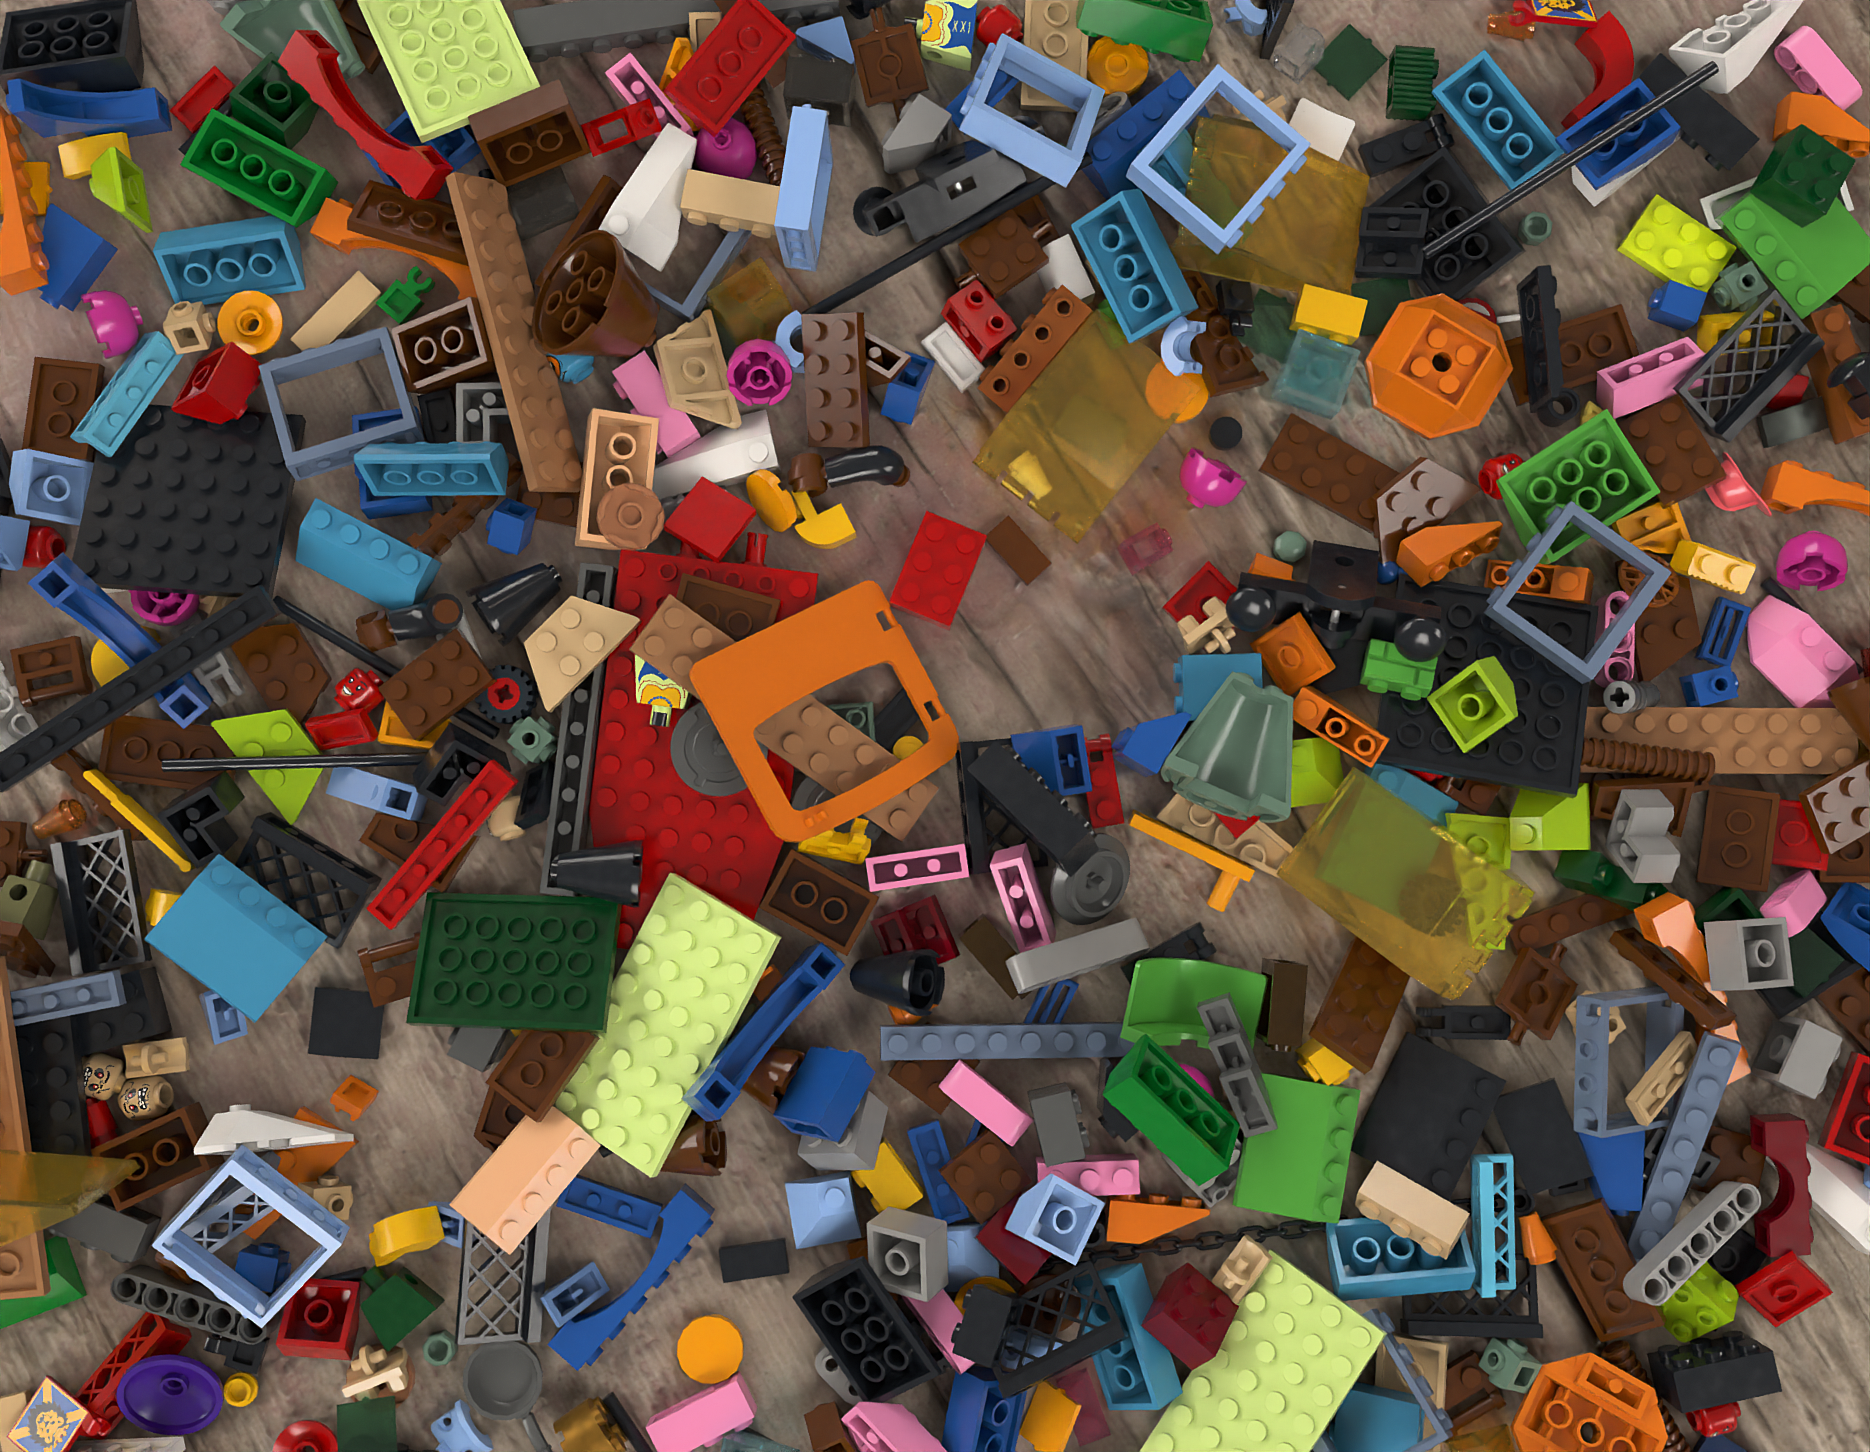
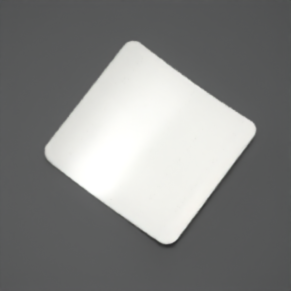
M1302 98L1289 125L1311 143L1304 153L1308 158L1306 162L1331 172L1335 170L1355 122L1326 110L1306 98Z

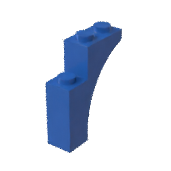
M21 78L7 80L9 94L6 95V103L9 111L43 138L76 132L85 133L88 137L124 132L127 133V138L172 131L168 100L155 87L123 92L95 93L49 88Z

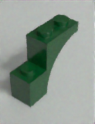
M1562 850L1554 873V877L1566 888L1601 897L1633 912L1634 909L1669 892L1662 883H1633L1622 867L1613 865L1601 852L1590 850Z

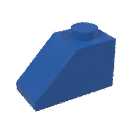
M905 351L906 354L911 356V361L888 384L881 415L890 417L895 422H904L911 425L920 407L935 361Z

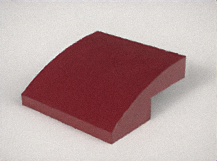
M935 894L870 921L884 955L921 948L932 949L940 956V958H936L938 965L960 956L958 947Z
M1019 1192L994 1213L995 1215L978 1232L974 1239L1024 1286L1052 1253L1005 1229L1019 1197L1023 1195Z

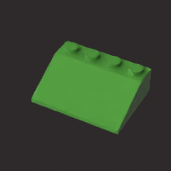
M1749 192L1714 219L1747 261H1752L1754 266L1763 273L1768 287L1776 289L1801 320L1834 296L1870 264V237L1837 197L1826 215L1804 228H1801Z
M1608 409L1600 412L1496 480L1519 539L1524 547H1526L1537 532L1542 535L1548 527L1545 520L1556 506L1562 508L1572 501L1608 527L1661 492ZM1569 521L1537 564L1547 565L1553 563L1591 538V536Z
M1261 1072L1278 1128L1248 1138L1244 1136L1232 1205L1309 1221L1339 1224L1361 1090L1341 1083L1335 1086L1333 1084L1327 1086L1319 1080L1314 1082L1309 1078Z

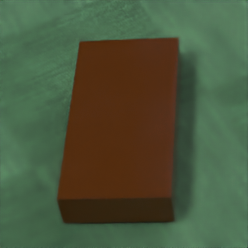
M1009 515L987 534L986 541L1026 586L1032 583L1052 564Z

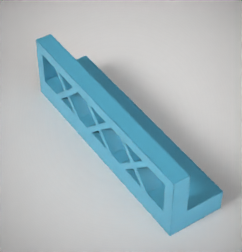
M159 331L144 333L70 438L78 443H88L105 456L112 457L184 354L177 355L170 340Z
M1510 1153L1471 1154L1472 1258L1476 1269L1473 1288L1482 1298L1496 1297V1290L1516 1289L1513 1155ZM1493 1163H1504V1175L1494 1184ZM1503 1185H1504V1193L1500 1190V1189L1503 1187ZM1498 1193L1504 1198L1505 1208L1494 1217V1195ZM1504 1219H1505V1227L1501 1224V1222H1502ZM1499 1226L1505 1232V1242L1495 1251V1228ZM1505 1252L1506 1261L1501 1257ZM1498 1259L1506 1266V1280H1496L1495 1262Z

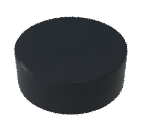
M1232 417L1218 418L1209 429L1210 443L1221 451L1235 448L1242 438L1240 423Z

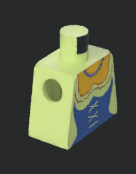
M928 0L925 2L923 19L904 18V25L912 23L917 39H921L922 58L966 71L971 70L978 0Z
M635 655L637 703L652 705L651 725L670 727L672 708L688 709L692 694Z

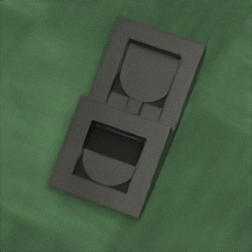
M1822 396L1809 398L1789 407L1777 408L1756 417L1763 448L1783 444L1829 428Z

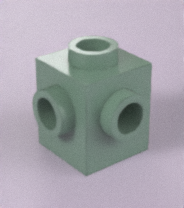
M1750 261L1740 268L1737 263H1734L1719 272L1718 274L1721 279L1710 287L1709 292L1722 313H1729L1736 308L1743 312L1750 308L1758 300L1757 296L1766 291L1768 287L1765 284L1763 273Z
M528 716L526 719L520 718L509 731L511 737L507 742L514 747L511 753L525 764L528 761L541 764L542 761L547 762L558 748L556 745L559 737L553 733L556 727L542 716L539 719ZM533 733L535 742L532 745H527L525 741Z
M1493 1337L1486 1346L1478 1366L1489 1374L1488 1380L1497 1387L1527 1394L1543 1364L1527 1352L1528 1347L1516 1338H1508L1506 1340Z

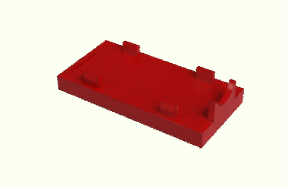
M737 0L663 92L676 103L673 107L686 114L694 122L697 129L702 126L715 137L797 36L758 0Z

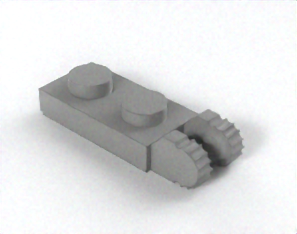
M198 612L191 616L189 620L170 628V632L176 639L205 620V617L202 613ZM224 651L193 670L200 684L206 687L211 698L220 707L227 703V698L221 687L215 682L217 679L224 677L230 690L235 695L240 696L245 693V688L239 677L233 672L235 669Z

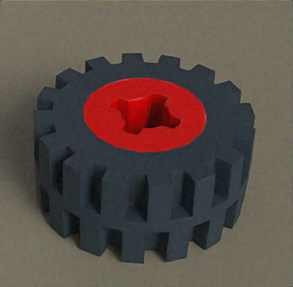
M497 665L495 668L489 669L497 682L475 698L476 703L479 704L478 709L480 712L485 714L488 719L501 724H513L520 718L524 719L530 716L532 709L537 706L536 698H539L536 691L537 685L531 676L524 670L511 665Z

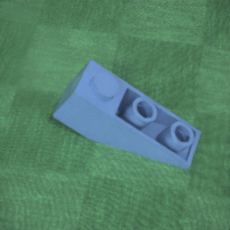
M355 767L333 768L326 790L328 795L383 813L418 821L422 820L428 800L427 797L416 792L415 784Z

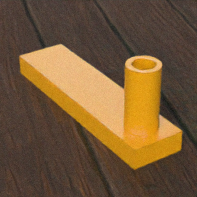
M1133 809L1128 819L1129 826L1222 869L1206 902L1207 905L1218 911H1225L1240 879L1250 882L1255 872L1251 865Z

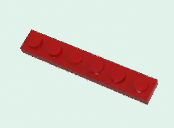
M495 759L490 760L366 909L388 929H395L516 786L519 780Z

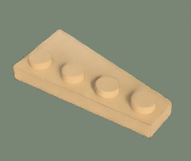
M1178 793L1173 795L1155 817L1275 878H1279L1299 854L1297 850L1259 820L1237 839H1234L1212 811L1194 804Z

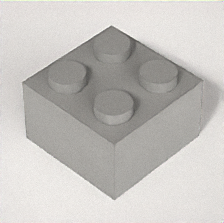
M1786 917L1704 922L1711 991L1794 986Z
M1774 1016L1751 1066L1750 1074L1785 1091L1816 1099L1817 1094L1821 1093L1825 1088L1827 1082L1826 1075L1831 1064L1840 1055V1044L1843 1037L1805 1019L1784 1016L1778 1020Z
M889 1206L867 1223L868 1263L887 1291L928 1302L948 1285L947 1221Z

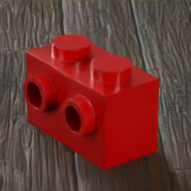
M977 279L951 296L940 313L980 363L1002 349L1018 330L1012 317L1008 313L1003 312L995 302L990 291L983 287Z

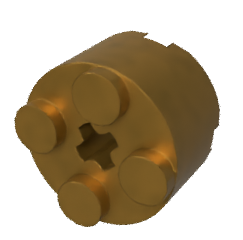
M600 1396L594 1399L587 1398L553 1423L555 1434L562 1431L565 1440L560 1442L564 1452H625L627 1450L624 1444L628 1441L627 1437L618 1424L612 1427L606 1415L609 1413V1410Z

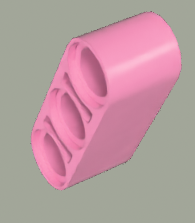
M1801 26L1775 47L1774 57L1803 93L1824 96L1843 111L1862 96V88L1859 82L1812 28Z
M1617 591L1604 595L1595 603V606H1599L1595 643L1616 616L1610 610V601L1614 600L1617 602L1620 611L1629 599L1626 592ZM1635 623L1594 677L1595 682L1599 686L1606 688L1609 684L1615 682L1608 673L1610 665L1615 666L1618 670L1616 681H1631L1633 678Z
M1805 869L1786 878L1762 905L1760 911L1764 918L1786 917L1789 938L1807 927L1828 898L1811 870Z
M962 1060L956 1063L939 1084V1088L1011 1146L1015 1145L1034 1121L1021 1107Z
M944 1289L928 1302L901 1295L908 1308L957 1373L961 1375L976 1363L952 1353L954 1343L951 1342V1337L958 1322L962 1323L964 1316Z

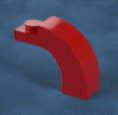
M1610 11L1598 19L1596 28H1588L1574 44L1590 62L1594 71L1595 83L1592 93L1562 120L1561 124L1566 130L1631 83L1634 71L1632 45L1625 29Z

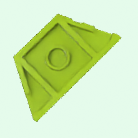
M288 708L217 719L211 723L236 757L323 755ZM324 768L247 771L287 822L292 825L300 816L299 814L310 797Z

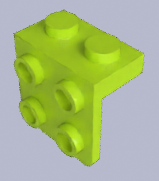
M1706 1261L1665 1303L1659 1305L1666 1318L1663 1327L1678 1341L1683 1343L1689 1342L1732 1322L1735 1316L1739 1293L1731 1282L1724 1279Z

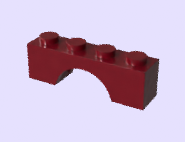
M1790 1113L1750 1115L1751 1148L1768 1156L1774 1163L1779 1176V1187L1774 1200L1764 1210L1754 1214L1755 1247L1770 1257H1782L1792 1250L1798 1256L1811 1255V1243L1814 1240L1813 1229L1809 1220L1812 1197L1808 1191V1176L1811 1173V1166L1806 1152L1809 1130L1805 1120Z

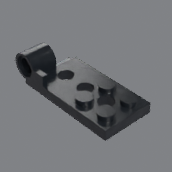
M1551 265L1537 266L1516 287L1530 413H1537L1539 420L1544 425L1558 427L1576 416L1580 409V399L1572 389L1561 387L1564 384L1558 335L1561 315L1559 309L1555 308L1554 299L1557 292V280L1555 276H1552ZM1553 401H1557L1563 406V414H1559L1554 410Z

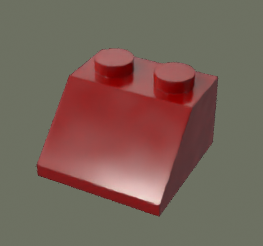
M230 342L197 360L170 409L179 414L217 424H222L233 418L236 420L246 411L248 404L245 402L248 396L261 383V379L258 377L260 375L259 365L262 364L235 343Z
M309 1278L285 1304L276 1346L284 1356L351 1361L359 1328L360 1282Z

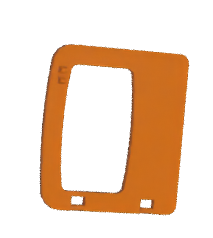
M871 580L863 581L696 662L690 669L689 676L765 820L774 834L786 842H802L862 815L921 781L950 761L957 752L959 736L956 727L937 697L939 695L902 626L898 624L893 615L890 604L881 587ZM882 611L891 626L886 631L883 630L876 617V614ZM881 663L890 664L928 732V741L911 755L865 783L821 804L801 811L793 809L754 738L755 728L772 715L822 687L865 668ZM931 701L940 717L932 721L924 706V703Z

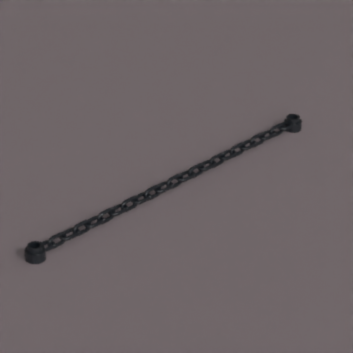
M1514 1187V1197L1516 1195H1521L1522 1202L1514 1206V1214L1526 1216L1534 1209L1533 1195L1528 1196L1525 1189ZM1495 1194L1494 1200L1503 1199V1197H1501L1499 1194ZM1471 1198L1449 1201L1454 1205L1469 1203L1467 1208L1470 1211L1467 1212L1471 1216ZM1494 1201V1212H1501L1505 1207L1496 1208L1498 1202ZM1340 1214L1339 1220H1340V1219H1343V1220H1344V1219H1355V1218H1349L1348 1216H1346V1215H1344V1214ZM1303 1220L1282 1222L1278 1228L1265 1229L1260 1225L1241 1227L1233 1234L1223 1235L1220 1231H1207L1198 1233L1194 1239L1181 1240L1177 1236L1157 1238L1152 1244L1140 1246L1133 1243H1116L1109 1250L1101 1251L1084 1247L1082 1253L1091 1252L1088 1257L1092 1259L1093 1264L1098 1259L1110 1257L1120 1262L1134 1260L1141 1253L1153 1252L1158 1256L1177 1254L1182 1248L1196 1247L1202 1251L1218 1249L1226 1242H1240L1242 1237L1245 1236L1243 1232L1259 1230L1257 1236L1260 1238L1253 1239L1259 1243L1264 1242L1266 1237L1280 1236L1285 1240L1305 1237L1311 1231L1322 1230L1326 1233V1222L1307 1224ZM1301 1225L1299 1230L1302 1233L1286 1235L1288 1229L1284 1227ZM1216 1236L1215 1241L1217 1244L1202 1246L1204 1241L1200 1238ZM1175 1241L1173 1242V1247L1176 1249L1159 1251L1162 1246L1158 1243ZM1132 1246L1130 1251L1134 1253L1133 1255L1118 1256L1119 1250L1117 1248ZM1051 1254L1046 1260V1263L1050 1265L1041 1266L1033 1277L1038 1272L1052 1270L1056 1264L1069 1263L1071 1266L1077 1267L1087 1261H1080L1074 1265Z

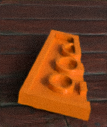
M305 1106L301 1107L294 1116V1119L343 1131ZM354 1138V1141L273 1150L281 1158L277 1171L297 1187L300 1182L318 1181L319 1176L328 1172L359 1141ZM239 1204L235 1209V1214L250 1215L254 1212V1205ZM274 1209L243 1231V1233L256 1240L282 1214Z

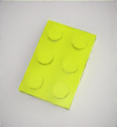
M1656 194L1649 201L1617 250L1665 283L1672 280L1707 293L1719 276L1718 273L1723 270L1737 247Z

